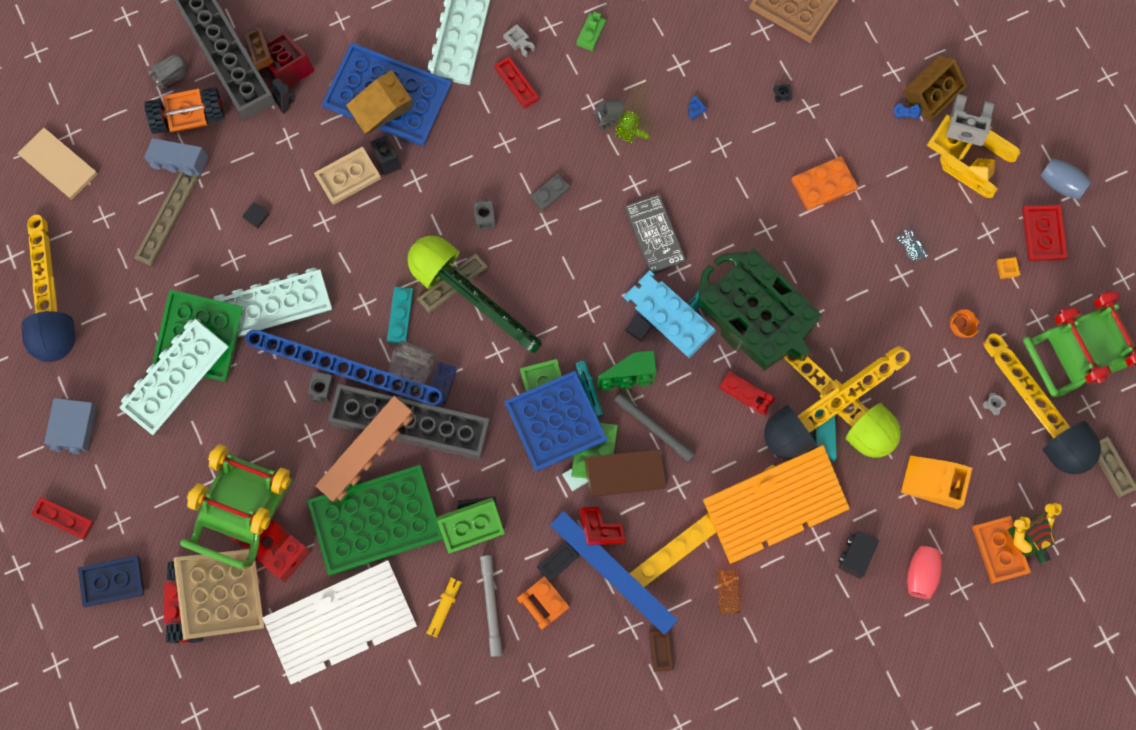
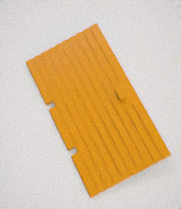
M824 445L703 499L730 564L764 549L762 545L764 541H767L768 546H771L803 531L804 527L802 524L807 522L810 528L850 509Z

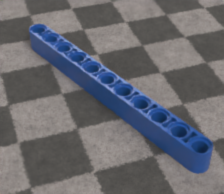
M253 329L246 334L245 340L247 344L258 350L420 403L440 407L445 402V395L437 388ZM257 335H259V336H260L259 342L256 343V344H254V342H253L254 337L257 336ZM277 341V347L272 350V342ZM294 346V354L289 355V349ZM312 352L313 358L310 361H306V355ZM330 358V365L324 367L325 359ZM344 364H348V365H349L348 371L345 372V373H342V371H341L342 366H343ZM365 369L367 371V375L363 379H360L359 373L360 371ZM384 375L385 381L378 385L377 378ZM398 381H402L403 387L396 391L395 384ZM416 387H420V395L413 396V390ZM438 393V401L431 402L432 394Z

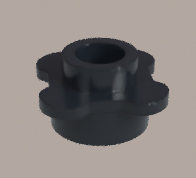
M780 84L779 86H774L773 92H775L774 99L776 102L792 100L790 85Z

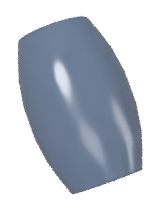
M1052 158L1041 174L1043 180L1051 188L1062 195L1074 199H1080L1091 184L1090 179L1079 168L1059 159Z

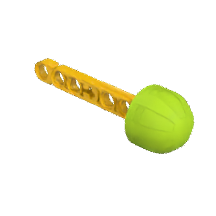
M788 355L784 357L796 371L821 393L820 398H823L832 390L842 385L837 379L833 381L808 356L805 361H800L799 359L790 360ZM809 363L812 365L813 369L810 373L802 371L804 364ZM816 373L821 379L825 377V384L817 385V379L812 376ZM833 399L831 406H836L840 399ZM856 399L852 402L854 404L852 412L847 413L843 409L837 413L852 427L846 436V440L863 455L872 458L884 457L894 451L899 444L901 438L900 425L895 416L882 403L875 405L869 410Z

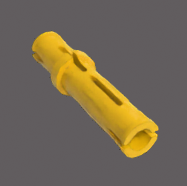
M450 577L444 594L440 596L442 599L426 631L427 634L438 638L450 607L456 601L454 598L462 582Z

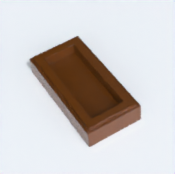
M660 630L649 631L653 672L674 670L670 633L668 632L664 635Z

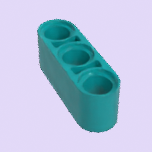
M817 410L815 413V417L822 416L824 410ZM835 415L813 430V439L817 447L824 445L830 462L836 461Z

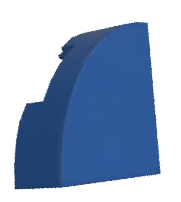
M696 95L691 99L688 107L691 121L707 110Z

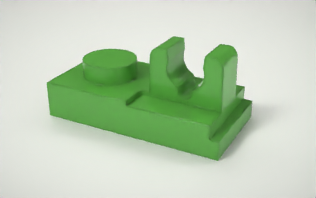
M594 12L589 14L576 41V45L591 51L594 50L607 22L606 19L601 18L600 13Z

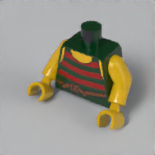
M1047 504L1045 511L1048 514L1044 513L1031 519L1021 516L1020 520L1014 522L1013 527L1007 529L1014 540V545L1021 551L1023 556L1026 557L1035 553L1040 564L1051 560L1046 548L1055 544L1052 526L1055 520L1054 515L1061 513L1062 506L1060 504Z

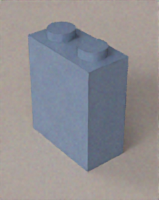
M54 398L44 444L49 446L50 450L62 452V449L69 450L70 453L81 454V451L88 452L98 407L91 402Z

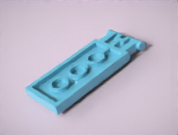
M649 270L638 281L641 287L638 289L634 285L623 298L627 302L632 300L637 305L635 309L682 353L690 358L716 330L662 281L658 283L654 280L653 277L655 275Z

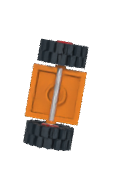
M217 87L203 89L201 92L200 89H194L162 96L165 108L160 98L144 102L147 122L152 134L168 130L171 133L208 126L206 116L209 122L225 119Z

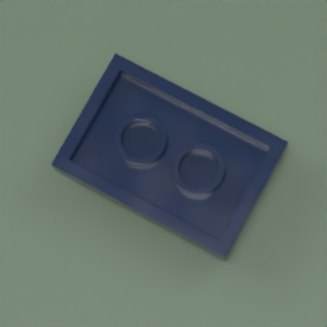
M138 555L78 568L82 605L84 608L145 595L140 557Z

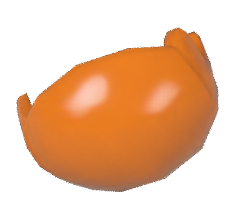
M960 309L951 316L949 324L953 334L956 336L970 338L979 332L977 329L979 320L970 310Z

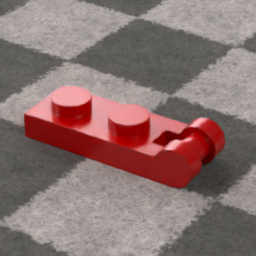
M731 371L728 372L719 386L721 390L762 415H766L768 412L767 408L775 401L772 395L763 392ZM758 397L763 400L761 404L756 402Z

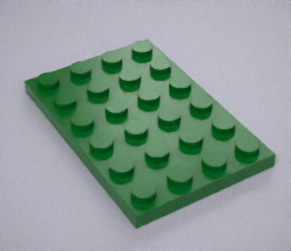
M421 465L351 486L346 490L348 494L341 501L333 502L326 495L307 500L329 576L444 540Z

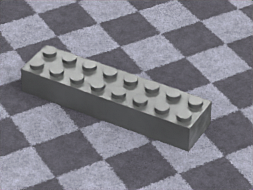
M174 0L242 120L244 121L275 105L272 94L217 1Z
M338 384L328 422L333 427L362 433L393 396ZM399 398L414 411L412 415L414 418L407 426L403 425L399 429L401 433L394 441L481 461L490 428L489 418Z

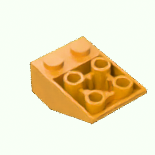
M910 455L901 493L959 509L965 502L972 468L954 462Z

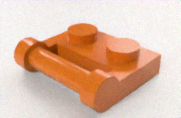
M545 576L517 598L520 604L523 603L537 620L541 630L545 629L570 608ZM531 595L536 597L550 615L549 617L544 618L529 599Z

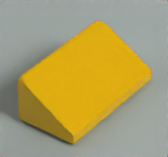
M977 158L971 164L969 170L983 180L988 181L994 174L995 160Z

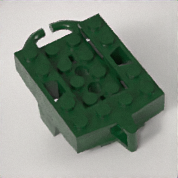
M755 248L750 252L726 253L717 257L714 260L716 265L719 266L723 262L729 261L734 264V268L716 284H711L709 281V276L714 271V268L708 265L704 269L700 278L697 304L720 327L722 338L734 350L741 348L764 371L789 354L800 361L806 360L810 350L804 342V338L818 323L822 314ZM747 302H755L756 307H750ZM761 315H768L770 320H763ZM738 324L745 331L744 336L732 325Z

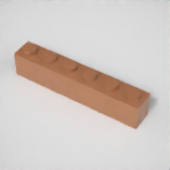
M393 396L315 486L331 501H341L348 494L346 490L350 485H356L361 479L359 475L364 469L368 471L374 464L372 460L377 455L381 456L388 447L385 445L390 440L394 441L401 433L399 429L403 425L407 426L414 417L412 415L414 411L398 397Z

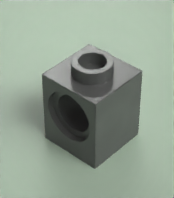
M480 200L477 203H473L477 231L495 229L492 201ZM482 212H488V213H489V214H488L487 216H485V217L480 216V213H482Z
M312 373L307 394L313 402L323 403L324 401H330L334 384L332 375ZM318 386H325L324 391L316 392Z

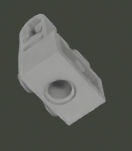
M957 94L946 137L983 146L989 133L994 103L984 101L980 116L976 117L964 112L967 96Z

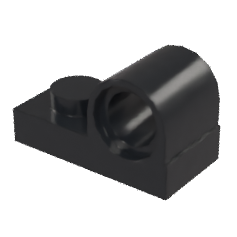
M387 135L370 142L384 176L402 169L398 156Z

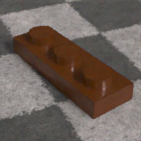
M259 27L245 34L256 69L260 70L273 63L274 61L262 28Z

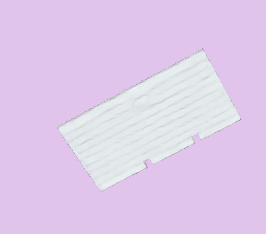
M385 561L263 617L290 684L326 669L324 661L328 659L331 665H334L369 649L367 641L372 640L374 646L417 627L389 561Z

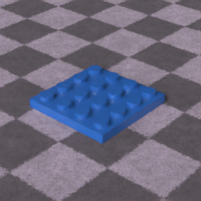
M576 371L504 401L535 472L607 442L604 431Z

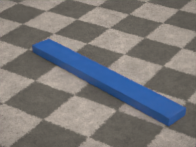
M564 511L551 523L550 526L664 635L679 621L600 545H587L584 530Z

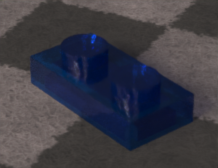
M438 362L430 386L443 392L445 395L444 405H446L457 367ZM434 393L431 396V401L437 402L439 394Z

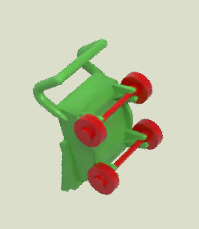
M1106 291L1098 295L1099 298L1093 302L1097 310L1079 317L1081 313L1078 307L1062 309L1058 312L1059 315L1054 318L1057 327L1048 329L1034 338L1025 337L1023 339L1053 398L1061 397L1079 388L1086 381L1088 384L1095 382L1097 385L1106 381L1107 376L1113 372L1136 366V345H1134L1116 312L1119 306L1118 304L1115 305V302L1121 299L1117 291L1111 293ZM1046 339H1049L1071 383L1060 389L1055 388L1034 348V345Z

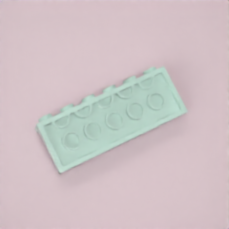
M444 0V7L446 8L445 12H442L440 16V23L442 24L441 28H437L436 38L438 40L437 44H433V60H429L428 71L455 83L471 84L491 0Z
M316 268L308 269L302 275H298V273L290 274L287 276L288 279L281 281L280 278L270 280L269 284L264 286L255 284L250 286V290L243 291V289L232 291V295L229 296L221 294L213 297L214 300L245 307L238 337L246 335L247 332L253 329L262 331L332 310L322 271Z
M200 319L188 321L184 326L185 331L183 334H178L172 340V347L169 350L165 349L159 355L160 361L156 365L153 363L146 371L148 375L144 379L140 378L133 386L136 389L131 394L127 393L121 400L123 404L120 406V409L152 435L160 429L230 347L204 326Z

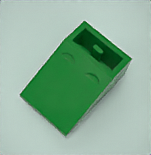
M654 351L635 352L598 376L597 389L609 391L613 387L628 389L632 385H640V387L651 386V383H654L656 378Z

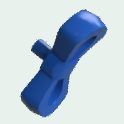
M898 103L894 108V115L898 119L904 116L918 119L922 113L921 107L918 104L910 108Z

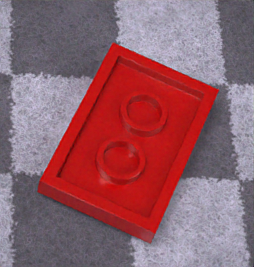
M1061 205L1024 206L1022 214L1028 261L1066 260L1068 256Z

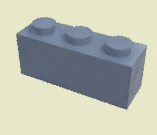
M152 138L144 156L150 167L154 169H167L173 173L178 171L189 176H193V174L201 176L209 157L202 147Z

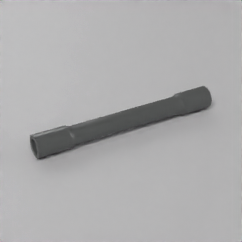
M620 392L614 399L615 403L638 419L673 448L684 460L689 462L696 453L668 433L623 393Z

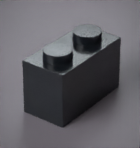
M857 530L854 535H849L846 542L849 546L846 552L842 551L838 562H840L839 569L861 579L869 566L879 540Z

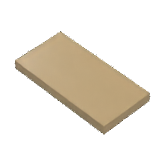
M45 128L18 152L20 157L71 200L98 175L93 168Z

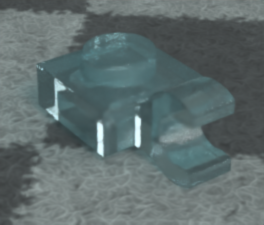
M910 229L904 231L907 236L906 239L903 235L897 236L900 243H905L906 254L912 261L923 260L927 257L920 242L914 239Z

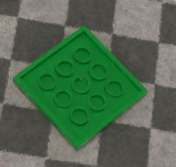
M169 289L152 364L156 365L160 361L159 355L165 349L169 350L172 347V340L178 334H183L185 331L184 326L189 320L200 319L204 326L230 346L204 377L227 382L245 307Z

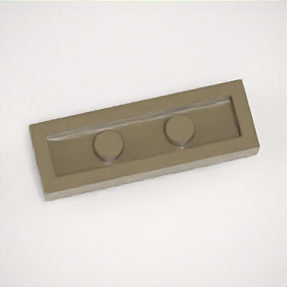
M1109 437L1100 440L1101 454L1098 463L1117 497L1120 498L1136 490L1135 482Z

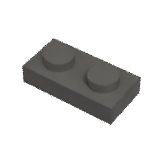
M556 174L531 195L530 199L543 212L570 190V185L559 174Z

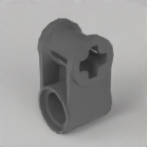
M620 99L600 102L599 106L593 111L594 116H597L600 130L608 129L615 124L616 120L623 113V103Z

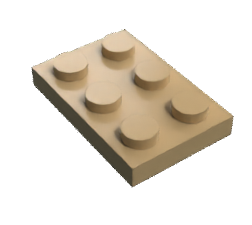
M363 147L314 173L332 205L381 179L380 174Z

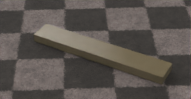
M183 172L179 173L134 257L135 260L153 267L201 176L194 174L189 176Z

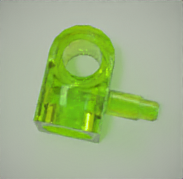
M624 111L615 127V136L629 143L632 142L635 135L648 139L650 135L639 129L640 118L631 111Z

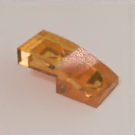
M736 570L716 571L720 614L740 613Z

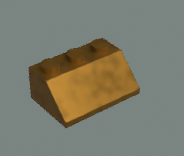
M939 55L903 91L911 106L918 104L922 110L921 115L932 122L956 98L957 94H960L967 88V85L955 58Z

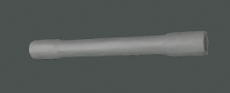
M481 556L480 562L485 590L490 656L498 657L503 655L501 638L499 636L492 556Z

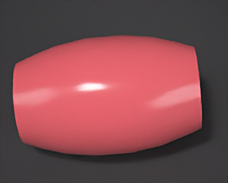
M919 546L910 562L907 575L908 593L910 595L930 599L936 591L942 573V556L939 550L927 546Z

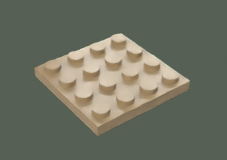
M249 549L218 553L240 561L246 560ZM203 554L173 558L183 640L264 628L255 560L251 567L239 569Z

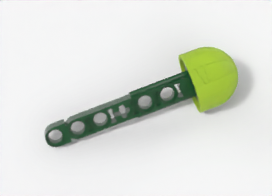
M426 236L420 238L412 245L408 253L409 269L412 275L426 286L427 289L432 288L440 279H443L512 338L519 341L528 351L536 353L539 350L542 342L533 333L528 332L521 323L452 267L460 251L452 246L451 243L438 236Z

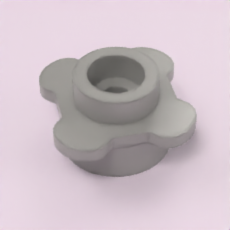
M990 393L988 400L983 403V407L992 411L993 415H999L1001 408L1006 406V401L999 395H996V393Z

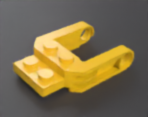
M946 115L927 146L941 154L940 161L943 171L982 196L993 198L998 188L969 170V166L961 162L972 144L946 137L950 116ZM989 129L983 146L1008 162H1015L1020 155V150Z

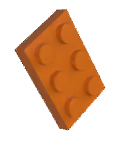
M842 156L798 174L791 179L807 211L858 189Z
M1011 516L972 527L991 584L1031 573L1026 557L1014 545V540L1007 530L1014 526Z

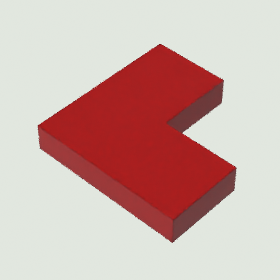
M581 507L579 512L587 545L624 544L626 542L622 523L604 524L600 507Z

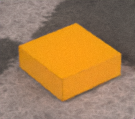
M1016 257L998 259L996 261L1000 279L1019 277L1021 275Z

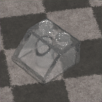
M400 341L393 350L388 373L426 385L433 370L437 353ZM398 381L395 386L402 388V381ZM416 387L413 392L420 395L421 388Z

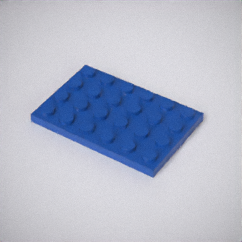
M351 42L322 102V107L354 119L346 105L373 81L392 70L411 97L413 108L378 129L424 147L452 86V81Z

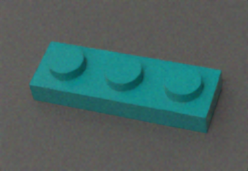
M394 287L387 343L407 344L413 288Z

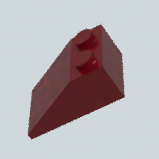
M285 31L267 42L274 61L267 66V69L275 79L279 78L282 83H286L288 88L315 72L307 54Z

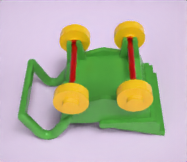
M218 444L210 452L208 460L209 468L215 471L220 470V472L214 479L208 493L207 486L197 483L189 491L187 496L188 508L198 511L201 506L202 508L196 519L191 539H182L180 545L239 569H247L251 567L256 558L260 534L264 529L268 528L270 519H272L276 509L292 486L294 479L289 477L290 470L281 467L276 473L273 470H268L228 454L227 446ZM203 526L251 544L246 560L239 561L197 545Z

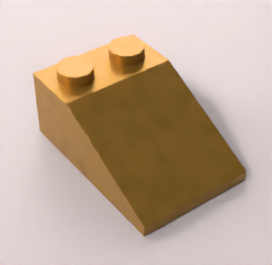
M392 70L373 81L346 105L365 135L413 108L411 97Z

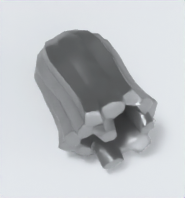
M172 55L160 63L152 65V69L148 71V74L152 76V80L157 83L156 86L165 90L172 83L182 79L186 75L188 67L181 56Z

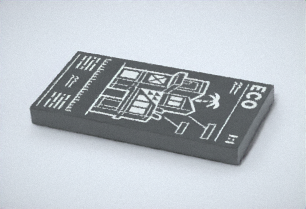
M660 195L624 207L648 270L656 273L686 262Z

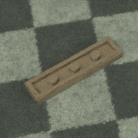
M475 253L458 266L456 270L472 282L486 271L488 266ZM442 279L417 298V300L431 314L458 292Z

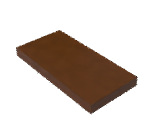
M660 449L584 458L590 497L667 488Z

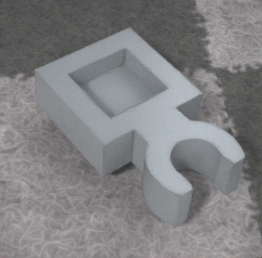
M517 24L503 35V38L514 50L521 49L524 57L528 56L526 48H530L532 51L535 50L534 44L527 42L529 36Z

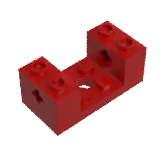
M270 519L268 528L264 529L260 534L256 559L285 583L311 551ZM230 537L243 549H250L251 544ZM266 537L273 539L270 547H264L262 544Z

